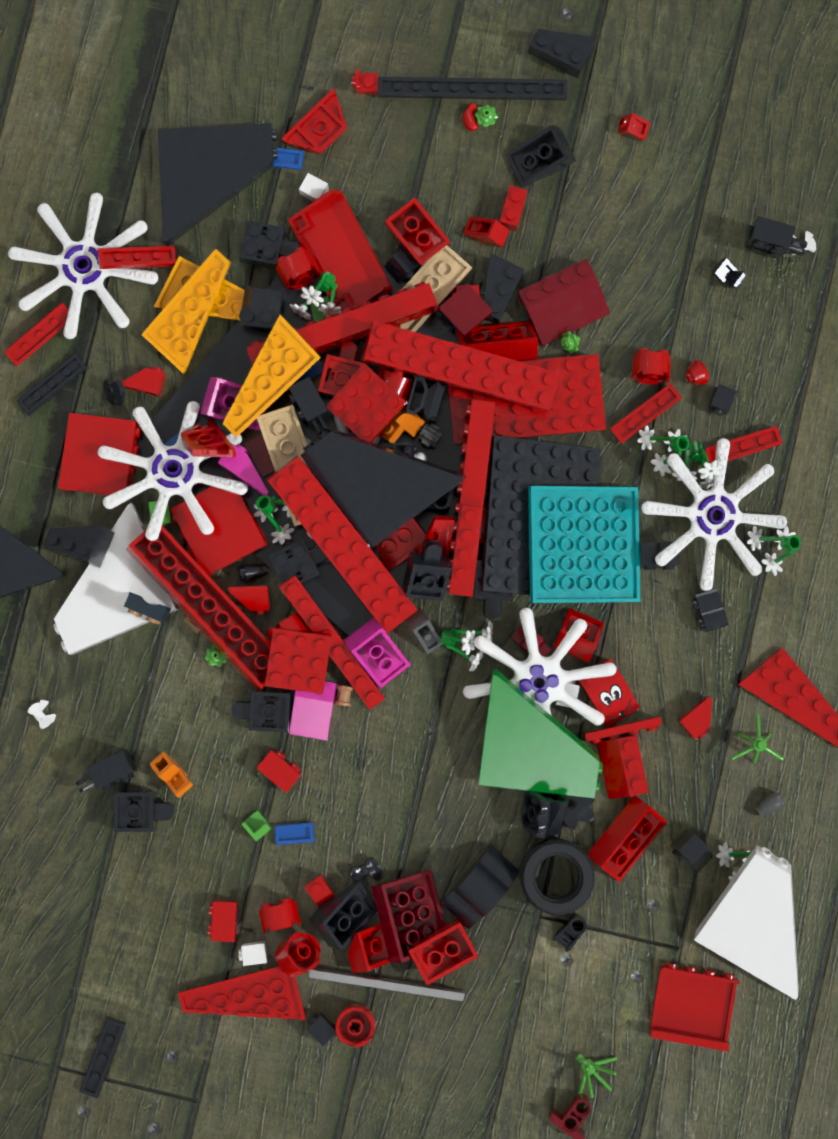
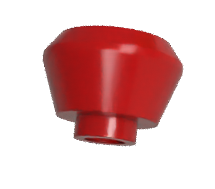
M699 360L693 361L687 368V373H685L688 382L694 385L707 384L710 379L707 368Z

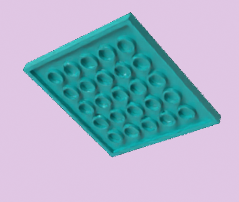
M528 486L530 603L641 602L638 487Z

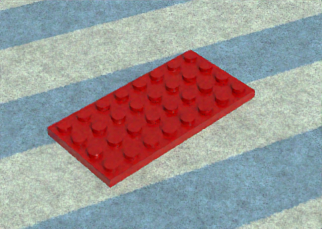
M598 354L520 361L560 373L550 411L538 410L448 385L454 445L463 444V442L467 443L464 427L465 423H469L470 416H466L467 404H471L472 400L495 402L492 436L519 439L606 430Z

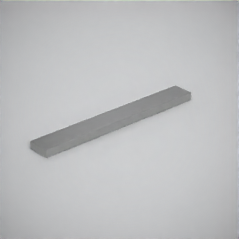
M314 968L309 972V977L464 1001V990L322 968Z

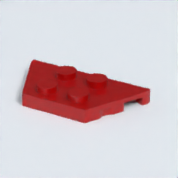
M332 89L281 140L286 144L321 155L347 130L335 90Z
M213 418L208 419L207 425L203 427L198 424L191 429L181 432V440L194 457H236L234 447Z

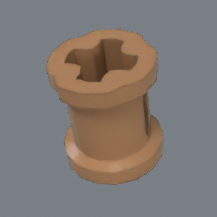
M337 685V699L334 701V704L351 707L350 696L353 687Z

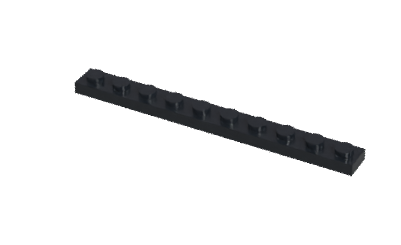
M379 77L378 96L381 98L566 101L567 80Z

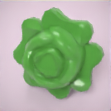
M488 104L484 107H478V112L475 113V117L478 120L477 123L479 125L483 124L485 128L489 125H494L495 120L498 118L495 108H490Z
M571 331L563 333L561 339L563 349L569 351L570 354L578 351L577 346L579 345L580 337L572 334Z
M214 644L211 645V648L206 649L207 655L205 659L209 661L210 666L216 665L220 667L222 663L227 662V658Z

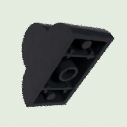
M490 845L440 903L470 929L481 917L486 916L507 892L508 887L519 875L520 870L493 845Z

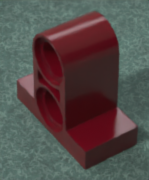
M521 625L510 638L529 655ZM536 632L539 653L545 657L552 649L545 644L546 641Z
M585 1094L576 1095L562 1114L552 1108L548 1114L549 1121L573 1139H585V1131L580 1126L591 1112L590 1099ZM584 1102L587 1106L584 1109H580L577 1107V1104ZM567 1118H573L575 1122L573 1124H567L565 1120Z

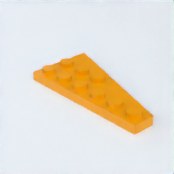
M218 249L211 253L141 334L183 374L187 370L231 264Z
M179 256L154 307L164 309L200 266ZM224 279L209 316L240 321L239 314L242 310L245 290Z
M281 314L223 422V425L235 437L241 434L321 358Z

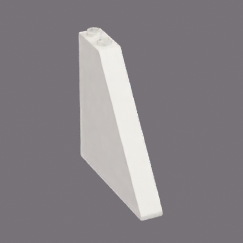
M133 503L127 505L111 531L115 534L101 567L88 565L54 618V629L58 635H61L63 640L61 646L64 652H68L69 655L78 653L150 622L145 620L146 615L142 614L139 617L127 612L129 608L124 607L129 592L142 596L151 605L161 604L171 608L170 613L178 610L176 603L126 550L128 545L145 531Z
M756 845L696 929L694 940L796 1000L798 998L799 985L791 864L786 859L772 854L769 849Z

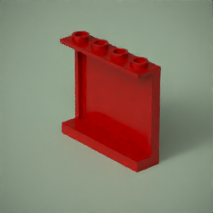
M69 413L58 489L68 492L76 491L111 495L133 485V476L136 475L137 466L102 459L98 455V449L105 445L139 456L140 447L138 441L142 436V429L137 421Z
M228 477V479L236 480L234 477ZM212 486L194 496L214 526V531L209 535L201 532L185 501L171 508L173 513L171 518L175 524L179 525L181 529L179 533L182 539L188 542L190 555L192 558H196L198 565L209 577L212 576L211 574L258 549L269 546L244 495H238Z
M666 962V965H660L649 1036L655 1039L728 1052L730 1045L728 1043L736 987L737 984H740V981L735 978V975L723 973V976L716 975L715 971L704 969V972L696 971L697 968L685 966V969L677 968V964Z

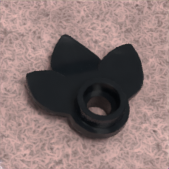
M564 795V797L572 799L574 802L572 806L567 807L564 822L569 828L574 830L577 827L578 821L592 822L594 820L593 812L589 807L595 801L594 798Z

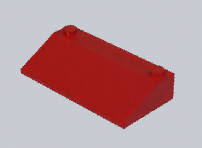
M329 190L288 219L301 247L310 252L320 270V275L317 276L318 279L322 272H330L336 277L334 283L338 286L335 290L334 304L335 307H341L340 311L347 308L357 309L360 307V304L368 301L373 303L379 297L393 291L342 191ZM329 290L328 292H325L326 295L328 296L329 300H330L331 290Z

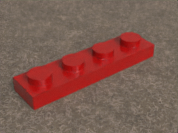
M174 246L98 248L99 269L173 267L176 263Z
M61 302L4 351L5 354L16 366H19L65 326L69 309Z
M670 383L609 430L619 443L622 444L681 400L682 397Z
M777 426L730 440L728 461L782 445ZM716 445L705 448L708 460L712 463L715 461Z
M462 505L451 583L470 585L482 509L480 507Z
M661 717L583 733L584 740L594 744L602 742L601 738L608 737L609 740L620 738L622 733H627L630 736L639 734L640 729L646 728L647 732L657 730V726L662 725Z

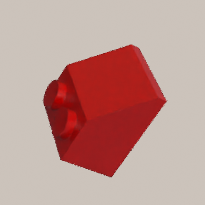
M569 608L557 635L554 648L557 649L577 619H583L587 623V629L567 653L589 662L597 648L604 622Z

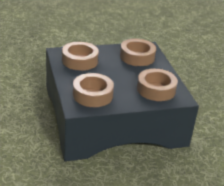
M129 592L124 607L129 608L128 613L139 617L142 614L146 615L145 620L158 625L160 622L166 623L171 608L161 604L151 605L142 596Z

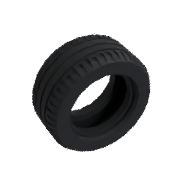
M560 838L543 840L535 844L525 854L520 866L519 879L524 895L534 907L551 915L569 914L582 907L586 900L589 899L595 882L593 865L587 854L576 844ZM554 855L565 856L575 863L578 872L577 883L574 889L562 897H549L543 894L538 889L535 881L536 870L540 863Z

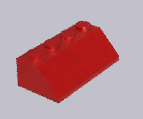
M529 320L477 326L465 337L455 329L456 341L459 345L516 361H528L538 358V337Z
M634 795L597 843L591 848L587 856L620 882L667 821Z

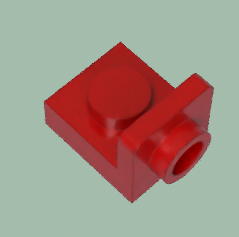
M355 69V76H352V87H355L356 94H378V73H360L359 70Z
M631 113L620 119L617 133L620 135L628 134L643 141L646 139L651 122Z

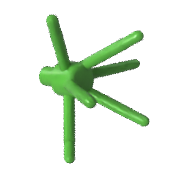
M756 714L757 738L752 739L737 733L738 737L751 742L752 746L732 756L731 759L735 760L752 750H756L752 761L755 764L760 751L765 750L783 761L784 758L767 747L766 741L772 736L771 733L761 738L759 714Z
M582 1054L578 1055L576 1060L581 1064L580 1068L583 1071L578 1094H582L585 1081H587L590 1097H594L590 1080L591 1074L611 1091L612 1088L595 1070L616 1075L615 1071L599 1065L615 1061L617 1057L592 1062L591 1059L587 1060Z

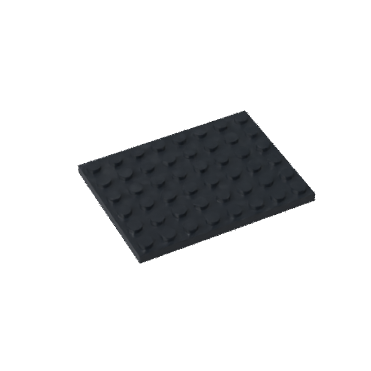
M492 436L480 591L530 595L528 486L598 487L601 449Z

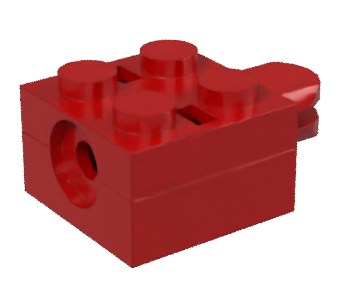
M344 342L340 347L338 357L327 354L318 389L319 395L333 398L364 364L356 361L358 348L353 342Z

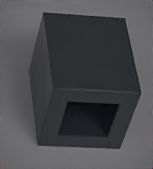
M405 248L392 255L385 264L386 269L398 283L405 279L409 281L416 274L414 271L419 266Z
M719 384L714 391L708 408L712 409V413L716 415H726L731 408L737 391Z
M322 1012L318 1016L314 1014L307 1022L309 1024L307 1031L322 1046L336 1034V1027Z

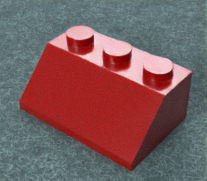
M637 735L624 736L596 743L600 762L603 763L602 772L608 799L649 793Z

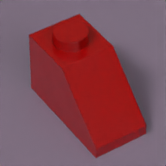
M470 216L463 234L490 246L503 247L510 230L495 219Z
M152 366L151 369L144 368L122 381L125 389L161 397L167 375L162 372L163 369Z
M707 696L677 720L692 739H701L708 733L707 729L710 727L712 698Z
M322 874L311 880L304 887L318 907L336 896Z

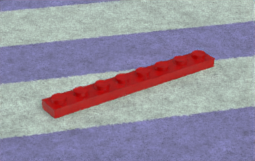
M296 575L279 586L310 630L313 633L332 635L329 655L369 710L385 700L381 691Z

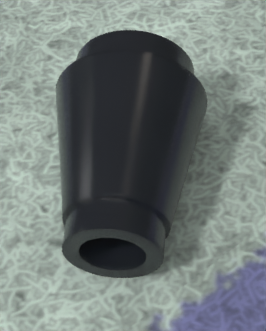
M243 564V566L238 567L241 582L246 581L247 583L267 575L266 564Z

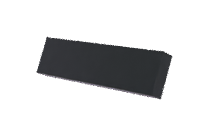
M74 353L17 400L18 404L28 416H31L85 372L88 367Z
M109 1016L107 1017L79 1092L94 1098L99 1097L127 1023Z

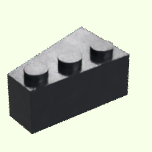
M538 29L529 45L528 53L579 78L596 44L597 37Z
M490 253L484 302L493 310V313L486 319L499 324L525 269Z
M105 526L50 528L43 546L57 554L100 568L115 533Z
M687 829L670 845L674 849L672 853L685 864L688 863L697 873L713 858L710 848L695 833Z

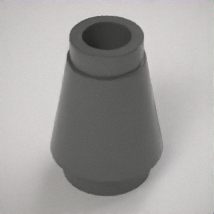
M775 791L774 793L771 792L756 807V810L761 817H764L782 809V806L786 803L779 793Z

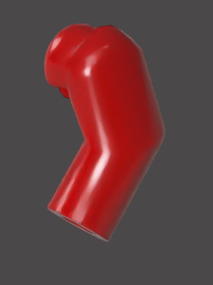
M469 103L462 116V121L465 128L473 132L478 128V123L475 122L473 117L478 107L473 103Z

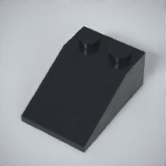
M555 125L549 126L505 154L522 188L552 175L577 161L561 128Z
M357 881L322 904L308 920L328 946L342 951L354 938L355 933L359 932L377 912L374 900L361 882Z

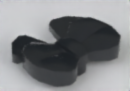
M110 379L104 380L103 387L108 402L114 405L116 399L119 406L124 404L125 391L122 382L116 380L112 384Z
M373 857L366 858L365 863L360 867L352 866L350 869L352 880L354 882L360 881L364 888L368 887L366 876L369 874L376 881L382 877V870L377 860Z

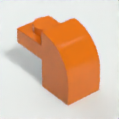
M402 408L379 436L389 443H395L402 432L415 437L425 421L418 415L408 414L406 409Z
M163 751L149 764L157 776L167 783L178 798L193 786L186 776V772L166 752Z

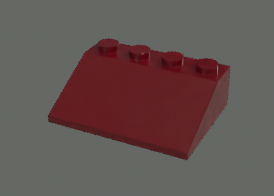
M587 258L518 291L517 295L542 347L561 338L563 333L568 331L572 333L610 314L596 275Z
M431 870L371 886L390 962L402 963L412 959L408 950L446 925Z

